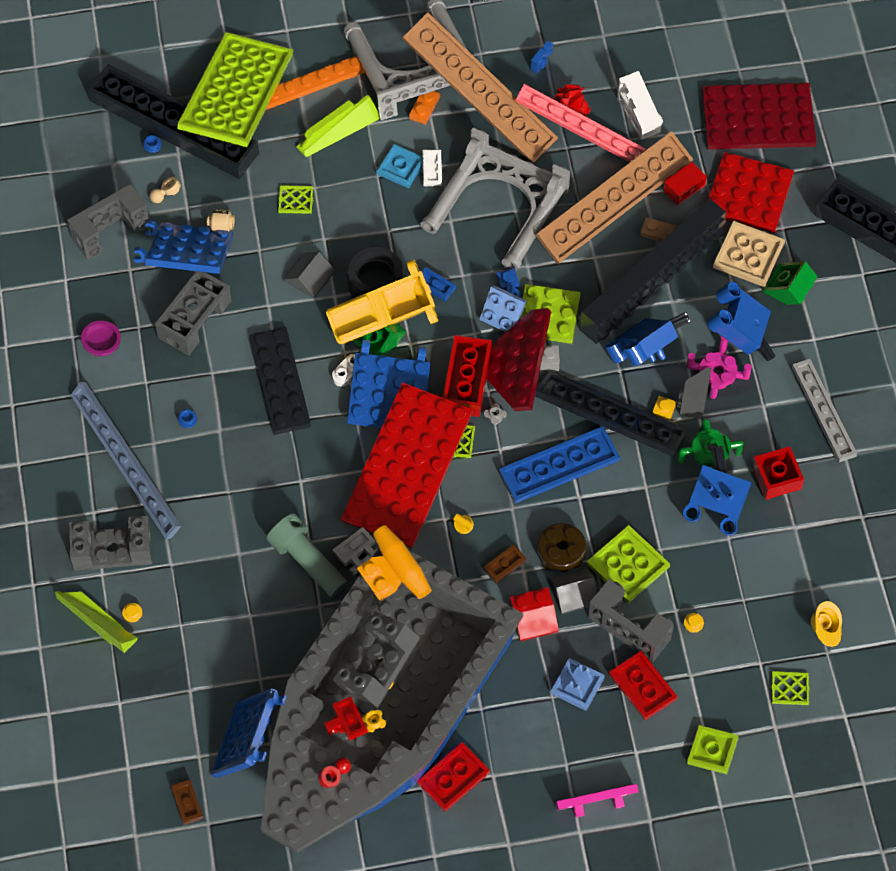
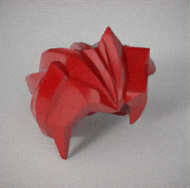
M566 84L564 88H558L557 94L554 97L555 101L585 117L588 116L591 107L588 109L589 105L581 93L585 87L580 88L576 84Z

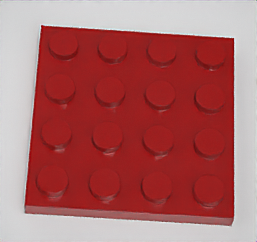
M724 152L709 199L726 211L725 220L735 221L749 227L775 233L794 170Z

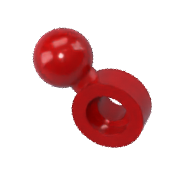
M339 758L336 760L334 767L327 766L322 768L318 773V781L321 786L332 788L338 785L340 774H346L350 771V761L347 758Z

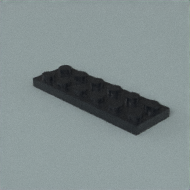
M287 327L251 334L250 340L274 435L311 427Z

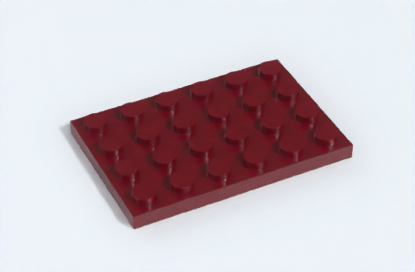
M810 83L702 87L708 150L816 147Z

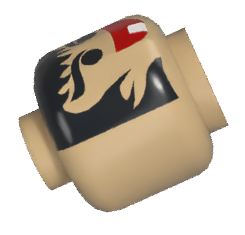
M215 209L207 217V226H210L211 231L228 230L229 232L234 229L235 217L229 210Z

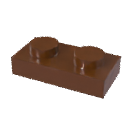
M513 544L485 565L483 570L497 584L525 563L526 557Z
M191 780L172 785L171 788L183 824L186 825L203 819Z

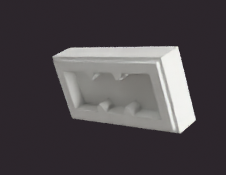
M423 150V186H442L441 150Z

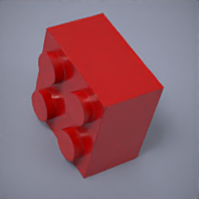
M790 446L753 458L752 469L765 500L802 489L804 477Z

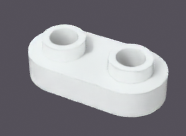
M355 354L348 355L334 369L332 378L337 386H347L352 381L354 363L351 362L354 361Z

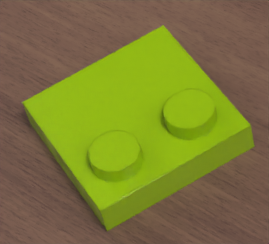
M699 725L688 757V765L727 774L739 739L738 735Z

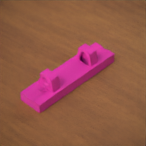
M631 784L555 801V806L558 810L573 807L575 817L584 816L582 804L613 798L615 808L624 807L622 796L639 791L637 784Z

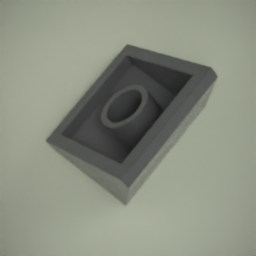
M305 252L284 278V281L315 298L333 276L335 269L320 252Z
M588 568L550 578L561 614L590 607V601L597 594L594 576Z

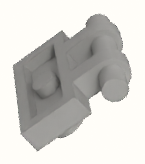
M362 527L332 551L345 567L349 563H353L354 566L349 569V572L354 576L359 572L357 568L370 560L378 548L375 550L371 548L375 544V540ZM366 552L367 556L360 561L358 556Z

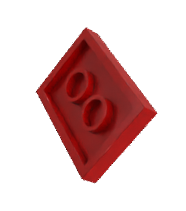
M642 651L609 672V676L645 721L677 700L678 696Z
M462 742L417 781V784L446 812L490 774V770Z

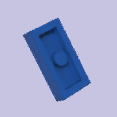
M427 267L423 269L422 273L431 289V294L446 302L456 290V285Z

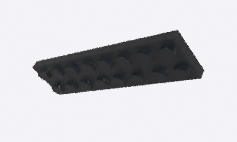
M551 370L536 389L535 397L672 457L688 433V430Z

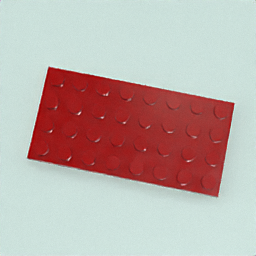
M402 382L341 517V521L357 528L363 527L372 534L378 528L387 526L406 547L413 549L469 423L473 409Z

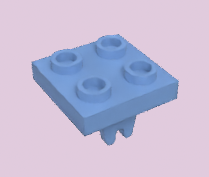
M493 285L490 288L479 320L507 332L520 320L527 300Z
M569 658L555 682L551 694L587 711L605 675Z

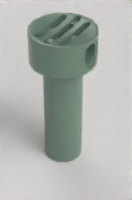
M295 513L289 514L272 528L266 540L279 554L282 555L289 552L330 598H334L345 589L348 581L305 536L308 532L307 525Z

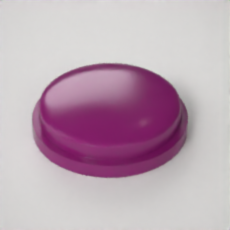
M95 321L84 328L81 334V342L84 349L90 354L107 356L119 347L121 334L114 324L108 321Z

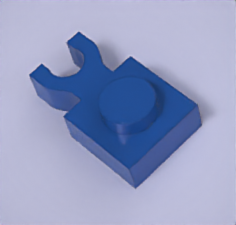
M547 41L543 48H540L532 58L531 71L537 74L541 68L543 69L546 66L547 57L553 52V49H551L553 43Z
M515 269L497 272L496 276L500 288L521 298L520 291L517 289L519 288V281Z

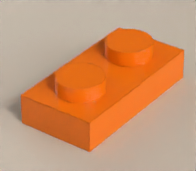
M432 91L419 95L409 114V119L426 125L440 99V93Z

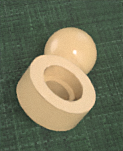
M176 177L166 179L162 183L161 189H153L150 192V200L153 203H160L163 201L165 194H176L181 186L180 182Z

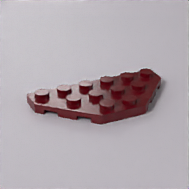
M549 308L531 310L492 344L487 381L514 411H528L533 408L551 317Z

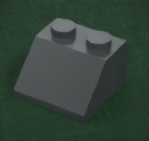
M706 368L687 379L685 387L680 388L677 405L678 408H681L680 415L698 419L703 418L711 368Z

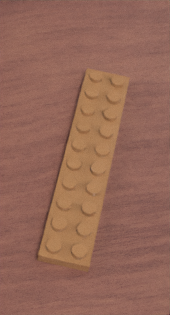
M428 12L403 36L402 39L532 164L558 139L527 107L515 102L517 97Z
M671 131L535 236L554 261L559 264L662 185L668 176L676 174L682 166L688 165L693 161V158Z

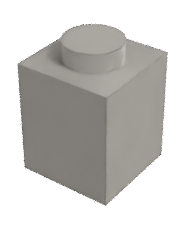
M559 345L545 346L540 374L548 373L550 370L559 373Z

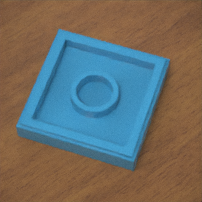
M393 144L377 169V175L409 188L423 167V156Z

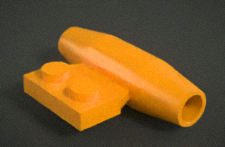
M387 526L378 528L373 533V536L383 556L372 557L359 566L357 569L380 602L396 592L401 582L418 599L425 597L430 593L431 587L417 561L405 544Z

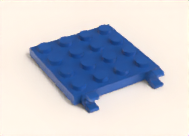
M153 220L146 222V226L152 227V229L146 230V235L156 236L149 252H146L142 247H135L134 253H138L141 256H135L134 262H145L147 266L220 274L233 240V231L217 230V232H214L208 227L174 225L169 222L161 223L159 226Z
M363 340L361 353H355L347 424L382 428L402 382L428 392L430 362H425L426 348L419 347L417 360L370 355V341Z
M270 688L236 702L213 765L211 776L220 778L251 767L256 761L263 762L265 760L267 752H258V748L264 741L263 734L265 728L270 724L271 711L275 708L276 704L284 705L287 696L277 695V690Z

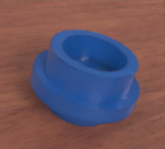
M150 135L144 140L143 146L147 152L155 153L161 149L162 144L157 136Z
M183 410L178 416V422L184 428H191L197 422V415L192 410Z

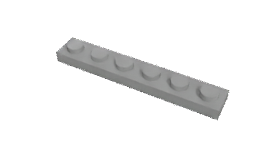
M811 359L793 364L792 369L838 463L856 457L857 452Z

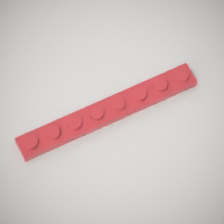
M525 84L515 102L628 162L633 161L647 150Z

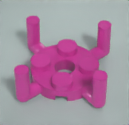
M723 336L720 339L718 352L706 354L701 363H695L696 356L694 353H689L686 366L688 369L701 372L706 368H711L708 385L711 388L709 394L711 399L717 397L718 389L726 388L736 378L748 380L752 369L750 364H745L743 372L737 371L735 359L726 354L728 340ZM721 368L723 373L716 374L713 369Z

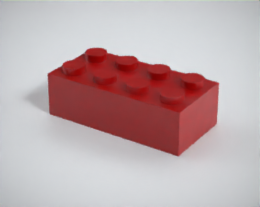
M454 335L443 398L473 409L472 416L480 417L492 351V340Z

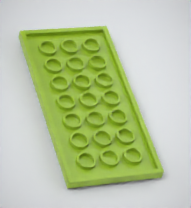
M226 32L178 122V129L247 147L293 56V49Z

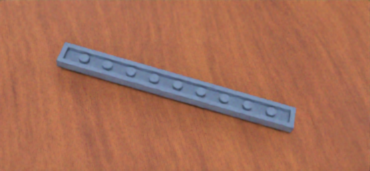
M80 382L71 393V397L164 538L171 539L181 528L180 523L87 383Z

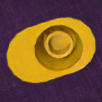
M825 601L820 603L812 614L811 626L823 644L830 647L838 645L841 640L842 615L834 603Z

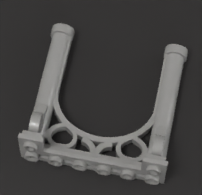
M429 0L426 7L430 15L466 48L445 9L443 0ZM350 23L344 28V35L351 42L377 94L380 120L398 115L396 102L451 86L438 73H435V70L430 65L412 71H397L386 68L378 62L358 23ZM397 79L405 80L404 83L393 84Z
M472 128L471 141L465 153L467 155L428 216H425L422 220L421 227L428 233L436 234L463 190L470 184L484 179H497L508 182L519 188L526 195L531 205V213L528 220L502 260L504 267L509 270L515 269V271H518L522 264V259L536 238L535 235L540 232L562 194L564 195L569 192L570 171L565 167L555 164L552 166V173L546 169L534 166L531 162H525L515 155L503 152L500 148L490 146L489 135L483 130ZM484 163H491L497 168L493 171H486L482 165ZM478 167L479 173L471 175L474 169ZM501 167L508 169V171L503 170L502 172H500ZM520 175L527 178L525 184L523 183L524 179H522ZM537 184L543 187V190L531 192L529 186ZM543 198L536 208L535 199Z

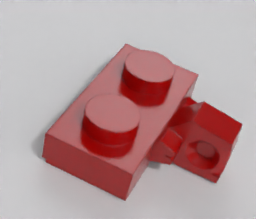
M347 697L332 704L336 715L332 717L333 720L324 723L329 736L338 732L340 734L345 732L350 741L368 733V729L352 697Z

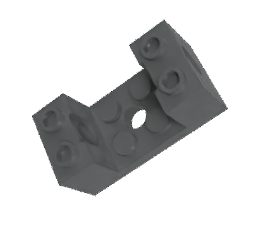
M129 184L67 221L73 242L88 260L98 256L103 251L98 238H100L99 232L104 228L117 223L123 218L135 233L147 227L146 222L149 220L146 203L133 186Z
M196 271L155 323L158 339L189 356L199 344L198 330L213 311L222 314L230 304L231 294L229 285L206 272ZM193 303L198 305L195 309L188 308Z
M148 516L128 517L129 528L93 531L91 530L89 520L69 522L70 559L74 571L153 564L151 527ZM110 545L118 547L114 552H109L107 548Z
M609 579L590 601L588 618L637 653L642 651L649 661L653 663L671 641L674 624L670 618L659 613L655 615L644 630L638 623L628 620L620 611L624 603L622 598L625 595V590L620 583Z
M374 611L365 629L376 639L357 670L343 663L333 681L348 694L378 708L418 642L419 637L404 623ZM385 660V665L378 668L380 662Z

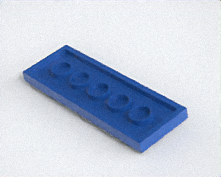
M602 426L499 469V473L516 504L620 461V456L605 428Z

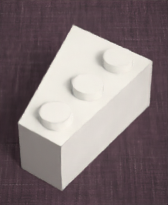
M639 71L619 78L617 100L640 139L642 140L660 133L661 125L663 124L662 118L657 113Z

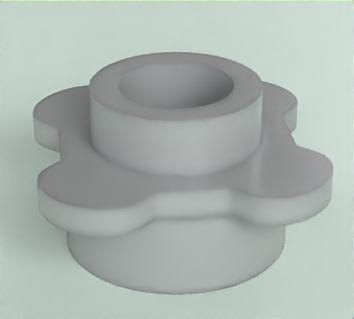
M493 404L489 410L484 411V416L488 418L489 422L496 425L503 418H506L507 412L499 408V404Z

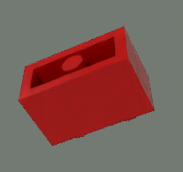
M691 162L687 166H682L676 174L666 178L664 192L677 205H680L705 186L707 176Z

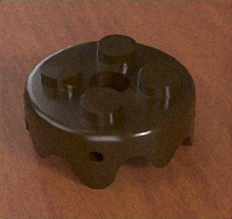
M553 524L547 527L539 536L537 553L547 570L558 569L565 573L582 565L586 554V540L582 532L571 524ZM564 542L568 547L561 550L557 547V544Z

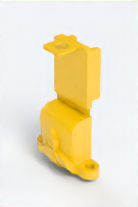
M414 259L407 261L410 276L336 305L326 311L333 333L339 344L347 343L388 325L397 324L423 312H426L431 324L439 321L434 309L436 306L431 296V289L426 283L422 271H419Z

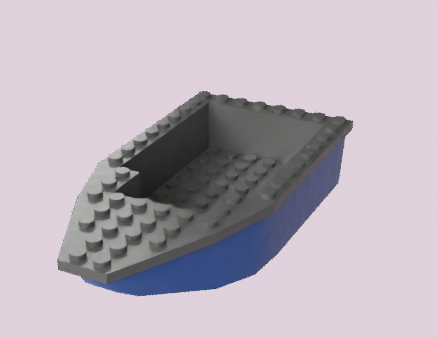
M379 548L373 557L383 556ZM411 551L410 553L421 567L431 587L430 593L421 599H418L401 582L396 592L380 602L360 574L287 682L284 693L287 697L284 705H281L271 740L261 832L298 853L341 826L380 809L413 787L438 757L512 642L515 629L524 617V613ZM374 611L404 623L419 637L418 642L396 676L393 686L387 691L378 708L348 694L333 681L343 663L357 670L376 639L365 629ZM385 660L380 662L378 668L385 665ZM347 697H352L362 718L369 711L380 710L382 712V719L386 721V726L384 728H377L374 732H368L349 741L345 732L341 734L338 732L329 736L324 723L333 720L332 717L336 715L332 704ZM339 758H347L351 763V769L346 774H340L338 785L332 788L321 786L318 781L319 771L327 766L334 767L336 760Z

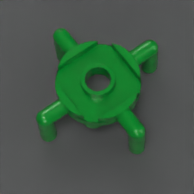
M703 419L700 433L693 440L692 447H685L679 450L678 463L683 464L686 455L693 454L699 465L715 469L712 451L706 448L707 445L723 446L725 461L727 462L731 449H735L734 454L736 456L742 454L744 443L742 440L730 441L726 435L719 433L716 429H711L708 419Z

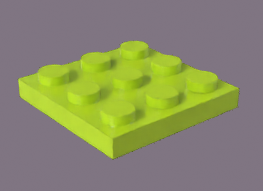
M525 284L523 299L527 301L520 319L531 310L549 308L551 317L546 340L572 344L581 292Z
M628 525L587 561V566L605 583L609 579L620 583L625 590V595L622 599L629 604L670 567V563Z

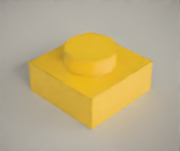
M659 396L652 415L670 421L677 401Z

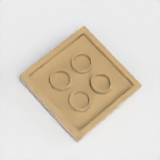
M733 221L713 264V268L765 287L785 244V239Z

